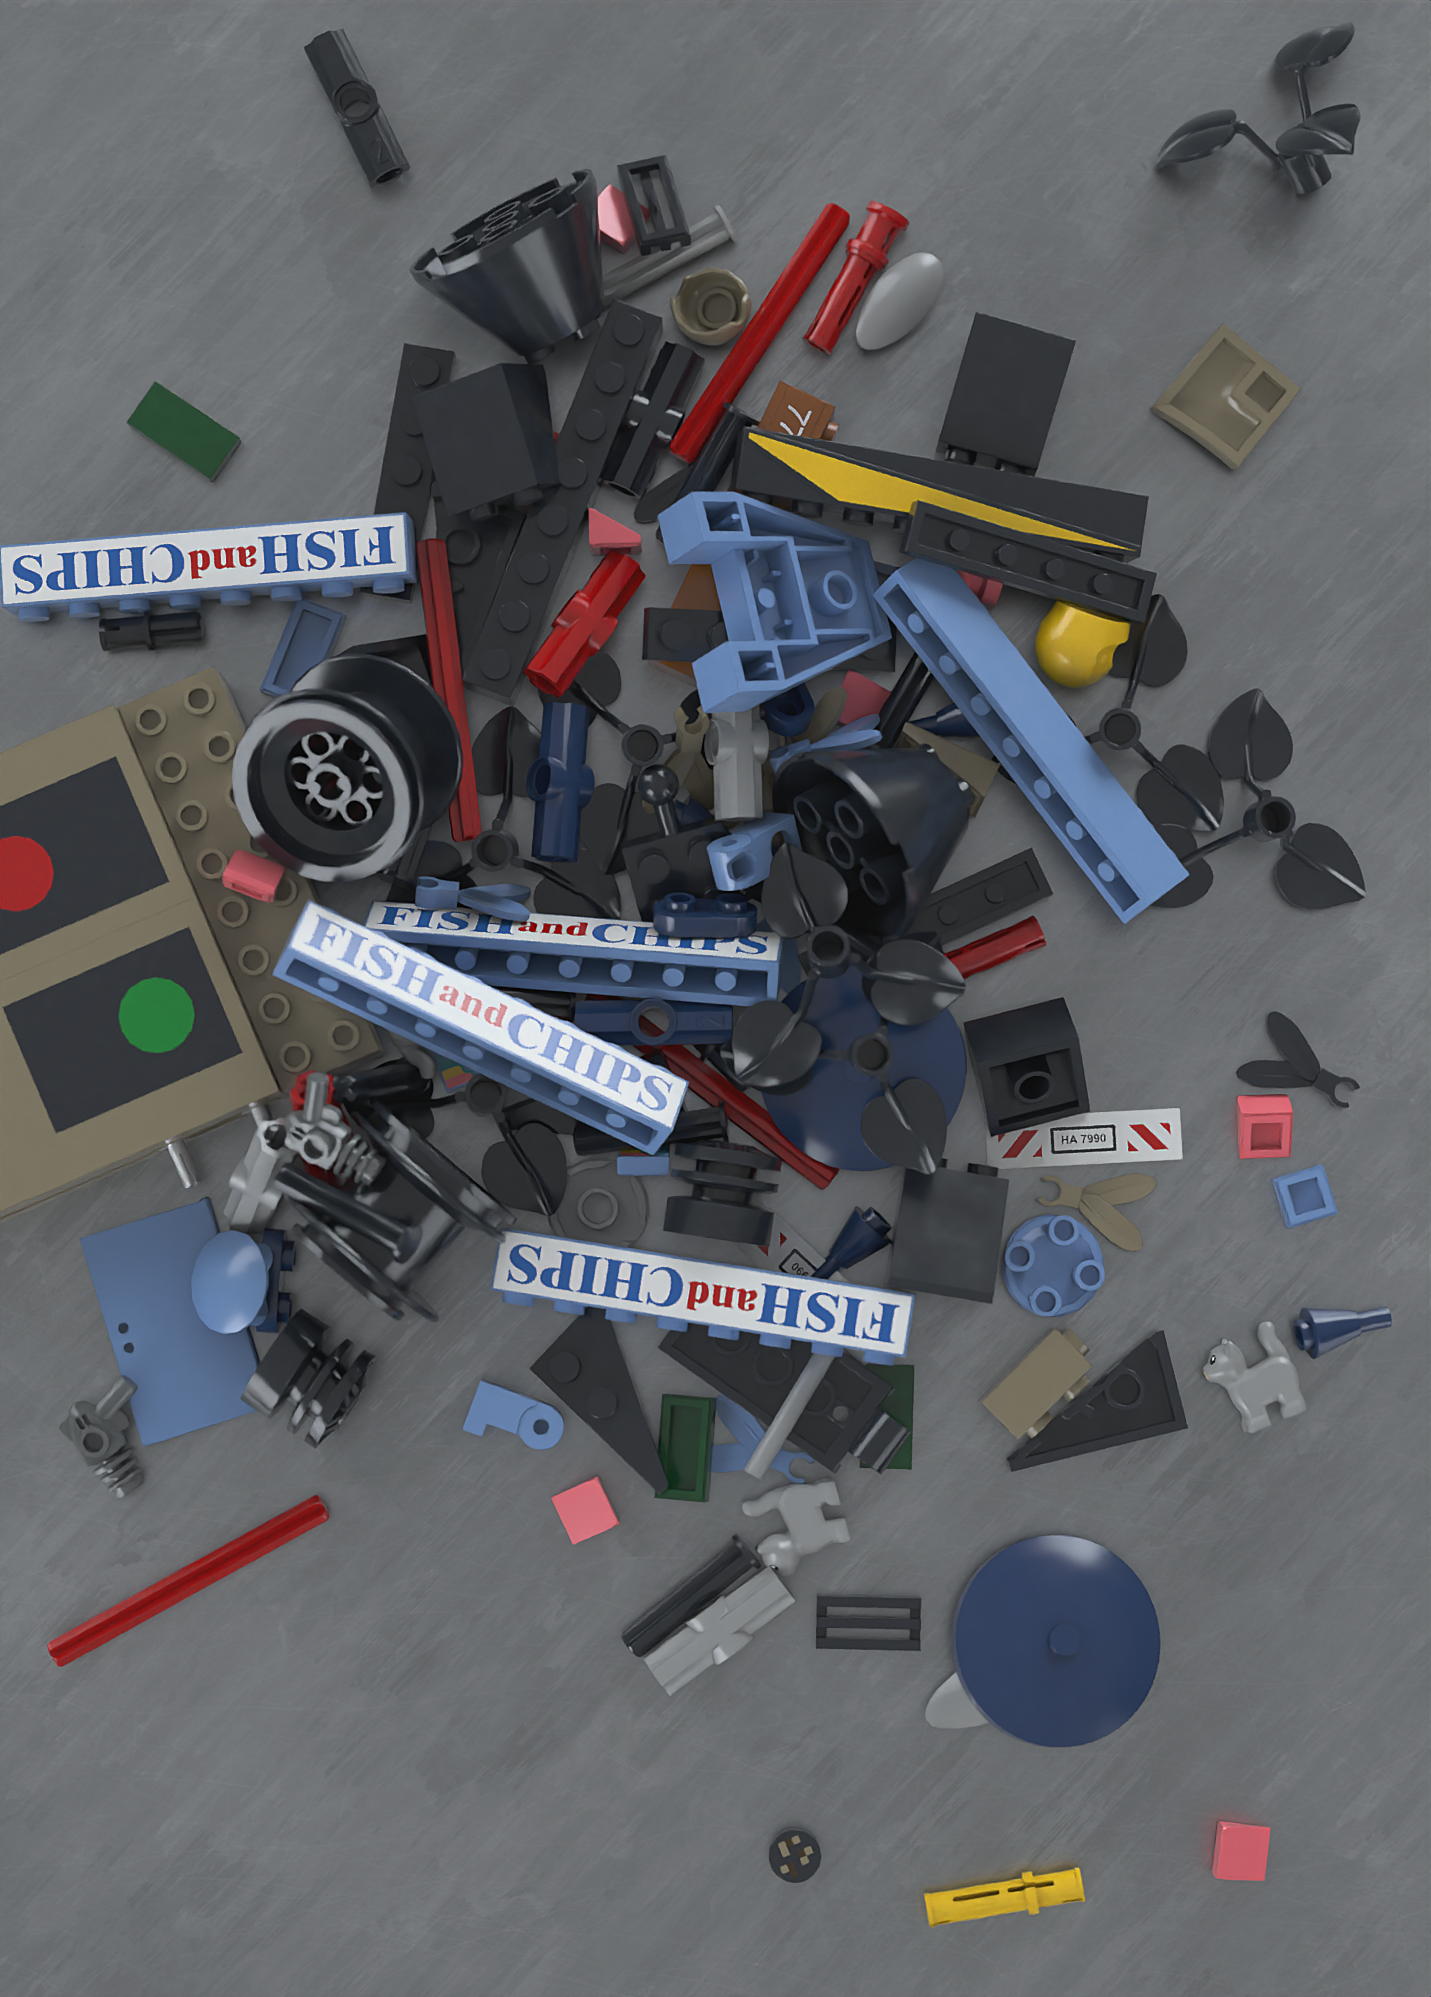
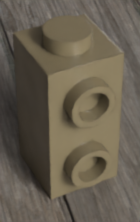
M1051 1327L979 1401L1015 1438L1019 1440L1026 1433L1032 1439L1052 1420L1053 1416L1048 1410L1062 1396L1069 1402L1090 1382L1085 1373L1092 1365L1084 1358L1090 1349L1069 1328L1061 1334L1056 1328Z

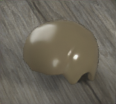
M707 268L692 276H685L678 293L674 298L671 297L670 307L678 328L694 342L710 346L728 343L744 329L752 306L750 294L744 282L729 270Z

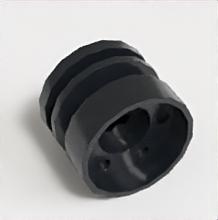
M705 1139L689 1144L676 1143L674 1156L697 1160L695 1171L672 1169L671 1177L693 1185L692 1195L668 1197L663 1231L770 1247L774 1213L765 1208L752 1205L754 1194H773L778 1192V1184L756 1181L757 1170L781 1172L782 1158L772 1157L754 1146Z
M301 1308L287 1323L260 1362L244 1389L241 1400L269 1419L277 1414L287 1402L294 1406L295 1409L287 1426V1431L293 1435L301 1428L307 1418L311 1417L315 1421L304 1441L316 1449L328 1435L340 1428L353 1410L366 1388L369 1371L376 1357L364 1350L351 1367H347L344 1365V1362L350 1354L354 1342L348 1338L345 1339L329 1355L322 1348L328 1338L330 1327Z

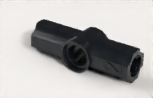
M343 29L329 30L314 37L304 47V51L371 187L386 185L400 178L404 172L410 169V165L378 101L376 91L369 83ZM361 99L370 103L367 112L362 116L352 117L344 113L347 104L353 100Z
M665 341L662 349H660L655 365L651 369L643 391L639 389L636 392L627 410L621 429L623 434L602 477V483L627 497L642 500L656 473L664 451L669 452L671 449L670 443L682 426L686 414L684 407L702 371L705 358L683 345Z

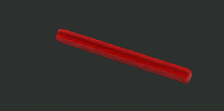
M829 203L825 206L671 441L670 451L677 458L687 463H692L696 459L726 410L722 406L723 403L726 401L732 404L848 227L850 214L845 209L834 203Z
M430 538L417 542L415 549L433 689L442 698L452 714L462 744V779L456 797L448 808L451 836L454 842L468 843L473 842L482 833L446 543L442 539Z
M588 993L584 1001L622 999L614 995ZM641 1016L640 1026L645 1035L648 1037H658L665 1033L645 1016ZM634 1046L644 1055L662 1048L672 1073L688 1081V1089L713 1108L719 1107V1101H724L727 1118L775 1156L782 1158L784 1163L818 1189L824 1190L838 1174L839 1168L821 1163L796 1148L778 1129L767 1110L745 1093L738 1091L728 1080L706 1063H703L684 1046Z
M314 1495L53 1639L47 1645L50 1656L58 1667H63L322 1524L330 1517L325 1503L318 1495Z

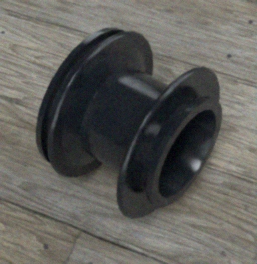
M343 654L330 657L310 667L294 683L289 693L269 702L253 717L238 744L233 761L232 785L235 803L243 823L254 840L269 856L285 868L304 877L323 882H348L362 879L391 866L407 852L417 837L418 832L430 827L445 814L456 797L462 779L463 752L461 737L454 718L442 698L423 678L409 668L388 658L371 654ZM354 741L358 743L360 746H362L365 749V751L359 749L355 745ZM372 771L381 776L382 783H379L374 778Z
M372 1098L368 1101V1104L375 1111L369 1118H366L358 1111H353L351 1115L352 1119L366 1131L372 1148L377 1149L378 1154L384 1157L386 1162L371 1186L363 1182L356 1183L354 1179L357 1172H355L351 1178L344 1182L339 1190L407 1227L412 1224L421 1226L423 1228V1236L415 1254L408 1262L400 1265L394 1261L393 1252L284 1193L286 1200L309 1222L304 1227L296 1223L291 1228V1231L343 1280L395 1320L401 1321L405 1316L404 1312L400 1309L404 1302L429 1321L438 1322V1313L414 1290L416 1285L465 1228L485 1232L497 1242L505 1243L506 1237L497 1227L503 1220L513 1225L517 1218L410 1125L376 1098Z

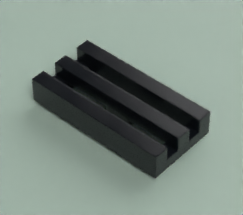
M667 155L617 165L618 179L641 256L650 255L651 248L660 246L661 252L671 250V243L680 242L681 247L690 246L691 234ZM658 170L675 228L666 229L650 171ZM638 174L655 229L653 233L647 232L631 175Z
M817 1594L816 1649L921 1650V1597ZM827 1607L910 1609V1618L827 1616ZM827 1628L909 1630V1638L827 1636Z

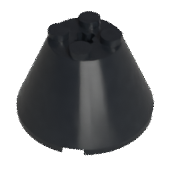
M590 169L574 171L572 175L575 182L563 186L559 184L557 178L548 180L512 197L451 233L455 242L438 253L434 247L428 249L412 264L410 273L413 279L517 357L524 356L527 364L536 363L555 351L553 344L569 335L573 341L590 335L600 327L597 319L605 308L597 181Z
M922 743L915 748L801 752L780 765L774 778L772 790L774 813L794 815L802 851L827 862L844 879L848 890V903L841 920L869 938L872 936L881 937L883 943L896 940L904 935L913 925L967 832L969 825L967 807L971 806L974 802L973 793L969 785L963 779L955 778L939 759L934 748L926 743Z

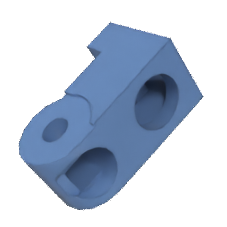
M763 811V819L744 822L745 825L733 831V834L711 842L707 847L716 887L722 891L740 890L769 877L770 863L780 848L773 846L771 841L778 831L783 834L785 843H790L802 851L794 815Z
M482 1378L462 1430L482 1437L486 1425L490 1424L520 1435L524 1443L533 1449L544 1450L553 1447L559 1442L563 1435L564 1420L558 1408L550 1403Z

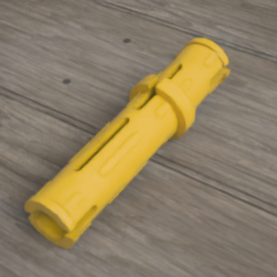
M1079 1867L1073 1870L1033 1876L1032 1871L1023 1872L1020 1879L975 1885L931 1894L924 1893L930 1928L936 1925L981 1919L1028 1910L1029 1915L1039 1914V1908L1078 1901L1085 1902Z

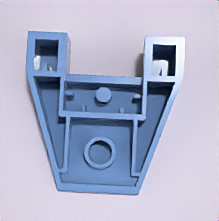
M691 492L657 515L669 564H711L729 641L692 663L703 713L746 712L892 638L887 614L872 596L880 585L869 541L736 492Z

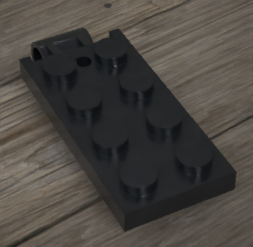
M688 1322L687 1332L675 1330L668 1332L658 1346V1349L768 1427L813 1355L811 1352L812 1342L792 1339L790 1349L759 1344L761 1334L740 1331L739 1340L708 1336L709 1326ZM843 1352L842 1357L834 1358L786 1440L835 1474L841 1467L839 1464L847 1452H850L882 1475L911 1431L878 1409L886 1396L890 1397L895 1388ZM838 1406H843L848 1410V1417L844 1421H837L833 1417V1411Z

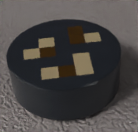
M798 1827L787 1828L779 1832L773 1838L769 1847V1862L773 1872L780 1879L790 1883H800L810 1879L817 1872L821 1862L820 1846L813 1834Z

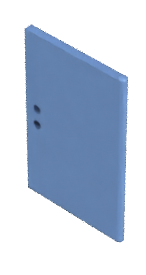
M204 1197L199 1202L79 1238L120 1373L130 1378L138 1386V1389L129 1398V1403L143 1447L257 1411L241 1400L244 1389L260 1364L249 1326L241 1332L226 1335L213 1331L199 1318L192 1300L191 1278L195 1261L205 1243L220 1233L209 1197Z

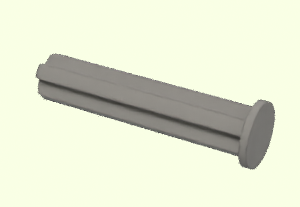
M719 205L715 206V213L689 227L691 234L690 246L681 247L680 242L671 243V250L661 252L660 246L651 249L650 255H639L603 275L605 307H609L613 299L619 301L729 239L732 243L737 242L736 234Z

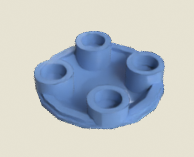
M1045 1214L1026 1221L1011 1234L1003 1251L1002 1275L1008 1292L1022 1308L1038 1316L1062 1317L1079 1311L1094 1298L1097 1290L1105 1280L1104 1259L1097 1239L1084 1224L1077 1222L1070 1216Z
M236 1230L218 1233L205 1243L195 1261L191 1285L192 1300L198 1316L209 1329L226 1335L241 1332L248 1326H259L265 1321L268 1314L266 1302L269 1287L268 1270L273 1261L271 1249L267 1244L255 1242L250 1235Z

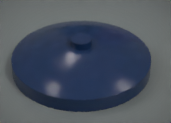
M849 966L848 970L840 977L834 979L820 977L817 982L807 1015L803 1020L815 1027L820 1033L821 1049L848 1050L851 1042L857 1036L865 1033L875 1034L881 1015L877 1012L873 1003L864 997L861 990L862 973L854 966ZM808 978L791 990L781 1001L794 1013L799 1008ZM947 1007L935 1018L921 1025L901 1026L889 1022L888 1034L885 1038L893 1046L894 1061L887 1074L889 1075V1082L893 1091L901 1082L907 1079L916 1078L926 1082L938 1093L942 1100L948 1127L963 1097L967 1074L965 1044L955 1017ZM817 1059L811 1067L812 1074L809 1084L797 1093L787 1096H774L762 1093L767 1110L778 1129L796 1148L809 1157L832 1167L853 1171H873L896 1166L876 1157L867 1148L862 1139L860 1121L864 1107L870 1100L885 1095L880 1087L877 1076H866L858 1073L852 1068L849 1060Z
M1065 1535L1034 1537L1012 1544L997 1552L982 1564L967 1583L960 1596L953 1619L952 1653L954 1665L963 1690L970 1702L998 1730L1014 1739L1035 1746L1050 1748L1080 1746L1097 1741L1119 1729L1136 1713L1146 1699L1153 1685L1160 1659L1161 1645L1158 1618L1149 1593L1141 1580L1113 1552L1096 1543L1078 1537Z

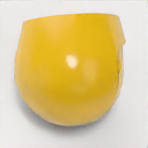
M1057 600L1041 621L1035 636L1034 651L1037 663L1043 673L1058 685L1069 688H1082L1095 684L1105 677L1112 668L1113 654L1119 644L1125 643L1128 640L1131 623Z

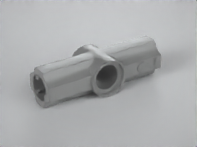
M759 705L746 712L712 713V718L709 720V729L704 736L706 759L709 764L713 765L715 820L723 822L763 819L761 766L765 763L768 755L769 734L766 723L760 719Z
M282 1117L275 1121H262L229 1181L228 1186L233 1188L223 1213L228 1218L230 1230H236L248 1235L252 1233L262 1234L285 1196L284 1192L275 1188L273 1181L284 1163L294 1165L299 1152L285 1146L287 1132L285 1130V1119Z
M766 1566L726 1597L720 1595L696 1612L685 1622L686 1627L652 1650L644 1658V1661L660 1685L671 1696L713 1663L719 1665L742 1649L754 1638L752 1635L766 1623L774 1620L796 1600L771 1567Z

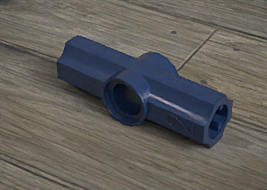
M557 702L543 704L539 757L531 764L526 779L528 796L532 801H536L531 857L538 861L573 863L578 860L581 810L590 802L595 786L593 770L589 765H585L589 709H586L584 705Z
M655 998L646 1000L575 1001V1026L598 1039L618 1046L725 1044L733 1036V1005ZM651 1008L663 1009L669 1019L667 1030L658 1037H648L643 1033L640 1026L641 1016Z

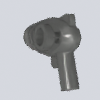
M310 1073L307 1077L304 1110L293 1111L285 1118V1130L287 1132L285 1146L300 1152L301 1156L309 1163L318 1164L327 1170L336 1163L333 1173L340 1175L345 1170L344 1177L351 1178L357 1172L354 1181L356 1183L363 1182L371 1186L381 1172L386 1159L380 1156L375 1148L367 1154L370 1145L366 1141L359 1147L362 1137L358 1133L349 1142L352 1129L341 1120L342 1112L338 1108L326 1104L329 1077L324 1073Z
M121 1375L97 1405L87 1401L74 1402L69 1409V1417L59 1426L60 1431L74 1443L82 1461L87 1467L99 1463L102 1464L92 1473L98 1476L107 1472L100 1481L103 1483L113 1481L107 1490L109 1492L113 1491L117 1499L126 1496L144 1483L139 1474L141 1472L140 1468L132 1471L129 1469L136 1464L135 1458L124 1461L133 1453L131 1447L119 1453L128 1443L123 1430L130 1424L129 1417L121 1408L138 1389V1386L125 1375Z

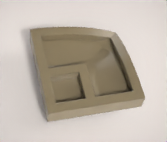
M1223 323L1149 410L1193 438L1234 470L1243 462L1301 389Z

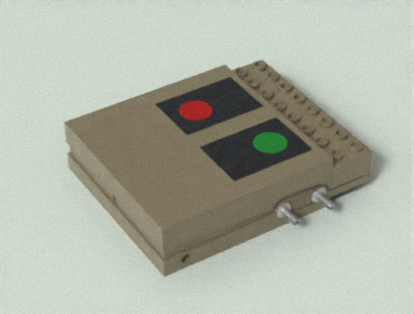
M214 666L120 707L110 705L0 753V1223L168 1150L184 1188H192V1184L179 1154H182L193 1183L197 1186L201 1179L186 1146L187 1142L251 1114L258 1127L261 1125L264 1117L266 1121H275L269 1107L290 1098L289 1091L294 1088L297 1076L314 1070L315 1072L331 1074L332 1077H335L386 1054L373 1022L272 975L291 930L307 901L310 900L323 906L311 878L304 877L284 867L285 871L273 903H266L224 887L223 873L237 849L278 864L280 863L269 856L254 840L243 823L235 803L232 785L233 761L246 726L225 678Z

